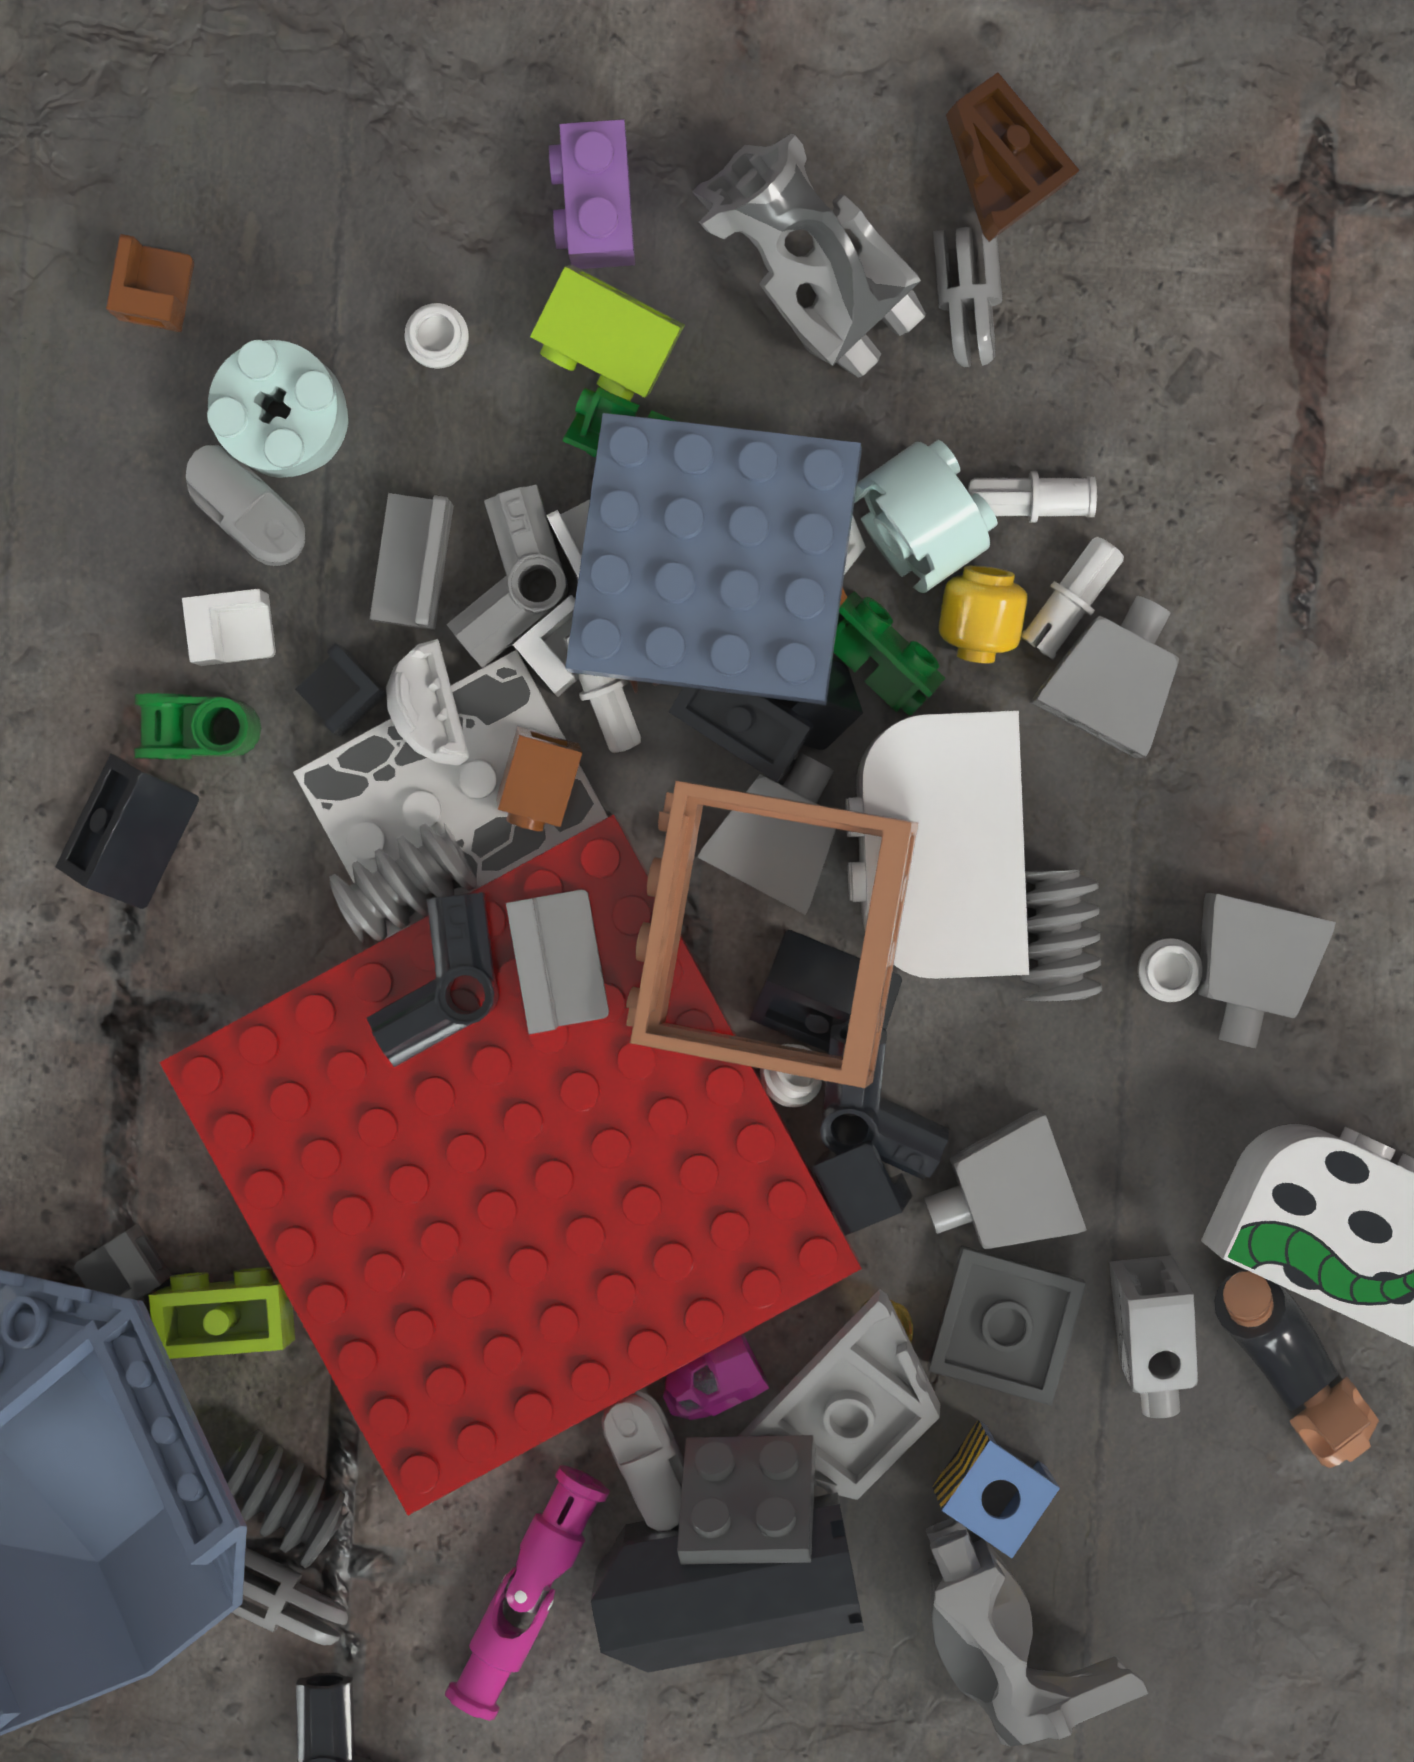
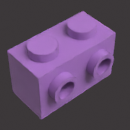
M609 120L559 124L561 144L549 145L552 185L564 184L565 209L553 210L556 249L568 248L571 265L580 269L635 265L625 121Z

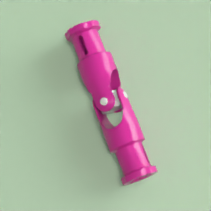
M565 1465L559 1466L555 1474L559 1482L543 1513H535L520 1544L516 1567L510 1570L502 1579L501 1584H499L469 1644L472 1654L457 1682H450L445 1691V1696L454 1706L473 1717L488 1721L495 1720L500 1708L496 1703L511 1672H519L553 1604L555 1589L552 1588L550 1590L554 1580L561 1577L566 1570L573 1566L585 1542L582 1532L598 1502H605L610 1490L600 1481L578 1469ZM504 1598L507 1599L509 1606L515 1611L537 1613L528 1629L514 1627L503 1614Z

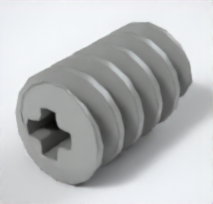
M445 823V833L441 836L427 824L421 825L420 833L423 846L419 848L415 847L405 837H399L397 842L400 858L395 861L381 849L374 851L377 871L371 873L358 861L354 862L352 868L355 883L350 886L336 874L329 876L336 902L351 929L363 944V930L377 941L387 937L385 917L400 929L407 927L410 924L407 905H410L424 917L428 915L427 899L431 898L430 892L437 897L454 896L452 880L457 881L469 892L477 887V880L472 868Z
M1080 870L1025 871V881L1035 884V890L1026 893V907L1036 910V915L1027 919V932L1037 935V941L1028 944V957L1038 961V967L1030 969L1029 975H1020V981L1039 986V992L1021 1000H1080L1100 993L1102 991V984L1083 977V973L1101 966V958L1082 951L1083 947L1099 941L1100 933L1081 925V922L1099 915V907L1081 901L1080 897L1098 889V881L1080 875Z

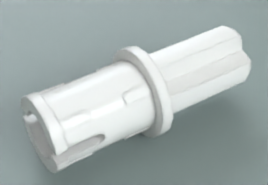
M1031 471L1028 478H974L970 480L968 485L970 496L974 493L981 495L989 504L995 516H1028L1029 523H1036L1038 516H1086L1091 518L1095 517L1097 486L1095 477L1039 478L1037 471Z
M1096 537L1092 539L1060 584L1053 581L1050 585L1054 592L1028 628L1022 632L1021 638L1033 647H1037L1040 652L1053 660L1057 655L1056 652L1083 615L1086 613L1091 616L1095 611L1091 604L1123 562V554L1115 546L1102 538Z
M568 635V636H566V637L563 638V641H564V644H565L566 647H567V650H568L570 635ZM578 674L583 691L579 693L580 699L582 701H591L609 750L612 753L623 752L641 743L639 730L622 689L629 681Z

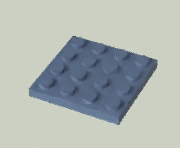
M603 413L565 669L569 673L826 705L861 459V443Z

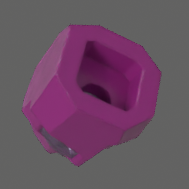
M741 1334L666 1376L663 1398L671 1415L694 1420L711 1415L715 1416L743 1401L756 1397L769 1389V1382L745 1335Z

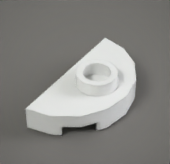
M436 639L418 644L393 667L386 686L388 712L398 734L414 751L436 763L460 766L469 758L439 640Z

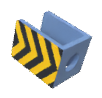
M979 1420L933 1485L934 1493L943 1512L1010 1558L1014 1557L1060 1489L1047 1466L1039 1461L1033 1468L999 1446L987 1425ZM1006 1480L1014 1484L1018 1490L999 1517L990 1515L982 1506V1493L991 1482Z

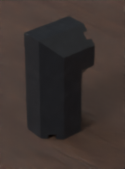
M838 1492L814 1497L811 1563L681 1565L677 1552L679 1524L668 1531H657L648 1527L645 1521H640L624 1526L616 1538V1542L608 1554H605L595 1571L591 1606L600 1652L647 1673L864 1631Z

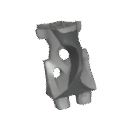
M790 134L774 145L767 147L744 145L733 155L723 170L708 181L700 183L692 191L698 200L709 210L699 223L706 232L722 239L739 231L749 238L760 252L765 267L768 270V273L759 285L792 327L805 349L810 354L832 366L837 363L847 372L858 378L862 377L879 361L881 352L866 335L871 328L882 319L891 332L901 336L912 330L925 317L926 313L912 290L921 281L920 278L878 234L862 211L845 195L839 194L832 201L833 210L820 199L806 174L804 166L807 160L805 150L796 135ZM844 229H849L857 237L860 246L858 254ZM795 230H806L813 237V248L803 256H795L788 252L784 246L786 236ZM804 283L810 284L817 295L813 305L807 308H803L797 302L796 297L799 285Z
M953 1518L926 1528L930 1547L934 1555V1559L928 1561L931 1582V1620L936 1648L944 1666L959 1690L978 1702L986 1711L1002 1745H1025L1047 1738L1060 1740L1070 1736L1072 1728L1078 1723L1148 1694L1142 1678L1131 1669L1126 1668L1116 1656L1067 1674L1027 1667L1033 1635L1030 1605L1025 1592L1003 1560L986 1540L981 1539L972 1543L967 1528Z

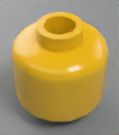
M965 566L963 575L955 576L947 582L943 596L939 634L947 643L958 647V658L976 663H994L996 653L1008 652L1018 646L1022 635L1027 593L1021 586L1014 583V573L987 566Z

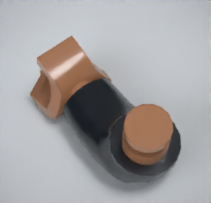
M1248 1270L1238 1271L1228 1276L1218 1287L1214 1299L1215 1313L1223 1329L1252 1358L1290 1411L1304 1404L1306 1408L1292 1418L1290 1423L1308 1449L1323 1466L1332 1468L1340 1465L1345 1460L1349 1462L1355 1460L1371 1447L1369 1439L1379 1422L1377 1416L1347 1376L1332 1388L1328 1385L1338 1376V1372L1315 1329L1284 1287Z

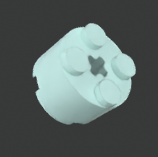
M281 340L250 341L225 360L215 374L210 387L207 412L208 423L218 441L234 458L262 474L283 478L294 477L313 471L325 465L336 454L345 438L348 427V411L345 396L337 378L311 352L296 344ZM272 401L279 403L283 401L291 408L290 414L286 419L278 416L273 418L267 412Z
M936 440L929 446L922 442H915L857 482L854 501L856 503L861 498H865L870 512L860 519L868 534L885 559L901 577L913 571L921 579L913 587L921 593H926L990 547L988 531L998 524L996 516L986 500L978 493L970 496L956 476L960 472V466L951 450L940 440Z

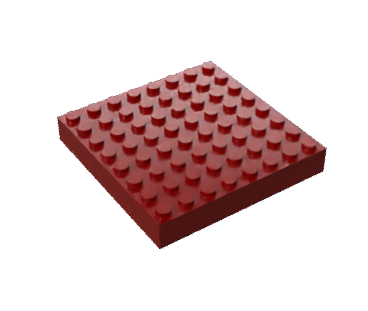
M614 814L469 893H485L494 976L499 986L498 1002L493 1011L479 1022L467 1026L402 1064L393 1067L373 1036L366 1018L436 978L429 915L159 1062L408 1516L862 1269L848 1238L844 1235L836 1216L771 1097L763 1087L754 1067L630 1043L633 1027L626 1025L629 1013L626 1003L631 988H640L644 962L636 960V945L643 922L651 923L655 897L647 895L649 874L617 815ZM581 889L586 890L589 894L609 1014L603 1019L558 1026L555 1030L529 1034L506 903ZM681 934L665 1023L737 1036ZM462 975L454 980L450 995L453 1003L459 1009L472 1012L482 1006L485 991L478 979Z

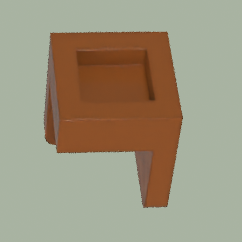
M120 234L106 310L119 321L182 333L194 268L193 258L184 253L143 246L134 236Z

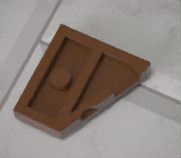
M998 72L956 101L946 114L982 233L989 242L1068 184L1080 171Z

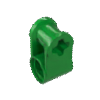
M135 694V705L141 707V746L134 749L135 759L185 760L192 759V757H235L245 755L251 751L260 739L262 729L260 718L255 710L245 702L223 697H192V695ZM226 710H231L239 719V734L235 740L223 745L214 735V722L219 714Z

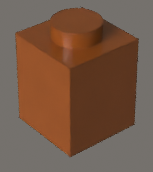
M517 726L496 798L498 810L508 812L507 822L533 831H543L545 823L561 827L582 757L579 743Z

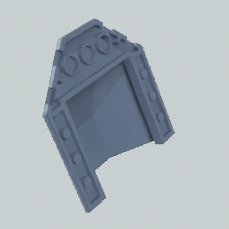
M0 1270L1 1736L153 1675L242 1605L247 1533L246 1523L143 1301L6 1270Z

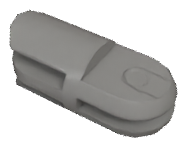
M971 227L956 229L960 286L953 288L946 231H933L938 305L940 309L947 310L950 313L954 357L957 364L963 367L971 366L968 310H975L978 349L983 366L995 358L992 306L1002 302L997 237L989 242L982 233L986 284H978L976 254Z
M206 445L193 453L187 463L186 482L189 496L196 505L253 558L263 564L281 566L296 559L305 545V527L297 512L247 465L234 458L223 447L219 445Z
M638 1390L604 1409L601 1420L603 1435L648 1527L657 1531H668L680 1522L684 1458L660 1405L651 1395Z
M246 1547L245 1566L281 1584L276 1586L244 1570L243 1595L269 1608L265 1610L243 1599L242 1605L232 1613L273 1633L278 1626H281L321 1645H332L337 1642L341 1637L338 1631L289 1605L292 1603L314 1615L342 1625H346L348 1621L345 1607L337 1601L300 1584L301 1573Z

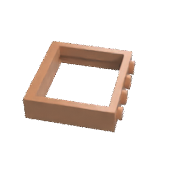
M675 781L674 793H666L663 812L659 811V831L667 832L662 858L655 857L653 859L648 875L647 895L655 897L651 923L643 922L637 939L636 960L644 962L640 988H631L626 1007L629 1008L626 1025L633 1027L630 1043L860 1088H866L873 1083L919 822L692 782ZM703 805L882 837L843 1057L665 1023Z

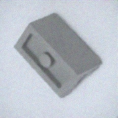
M388 493L370 620L435 630L454 507L448 497L434 495L432 500Z
M581 889L506 903L529 1034L555 1030L558 1026L606 1018L609 1014V1007L588 892Z

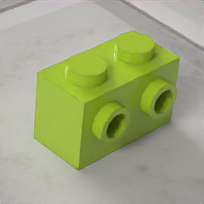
M568 265L564 267L530 337L544 344L540 354L546 359L571 371H574L577 363H580L601 374L596 383L601 388L631 401L634 393L644 398L651 393L685 324L574 265Z
M272 1267L233 1271L234 1281L209 1283L208 1272L184 1273L170 1276V1286H165L149 1295L151 1320L169 1359L284 1350L295 1341L293 1306L278 1278H273Z

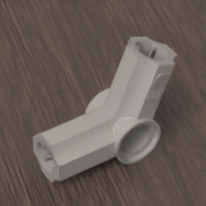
M537 485L515 488L484 500L506 576L447 624L456 638L482 668L567 599L569 593L568 580L561 565ZM537 569L550 571L556 578V588L552 596L543 602L536 603L524 598L521 585L525 576Z

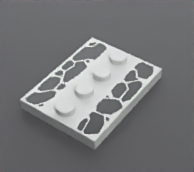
M517 650L451 685L469 758L460 766L436 763L417 753L398 734L392 719H389L293 772L353 883H355L352 868L354 862L358 861L371 873L377 871L374 851L381 849L394 861L399 859L397 842L399 837H405L417 848L423 846L420 826L423 824H427L440 836L445 833L444 823L450 829L476 877L477 887L470 891L472 892L608 818L580 764L561 827L545 823L543 831L521 828L506 821L508 812L498 810L496 798L517 726L566 740ZM452 880L454 895L470 893L457 881ZM430 892L431 898H438L432 892ZM407 905L410 920L408 926L425 918L410 905ZM385 917L387 927L386 938L403 930Z

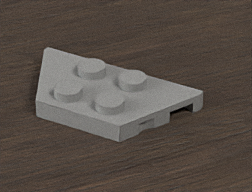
M879 1289L738 1436L813 1435L816 1447L814 1485L822 1487L828 1493L838 1492L839 1496L858 1500L940 1418V1402L888 1295Z

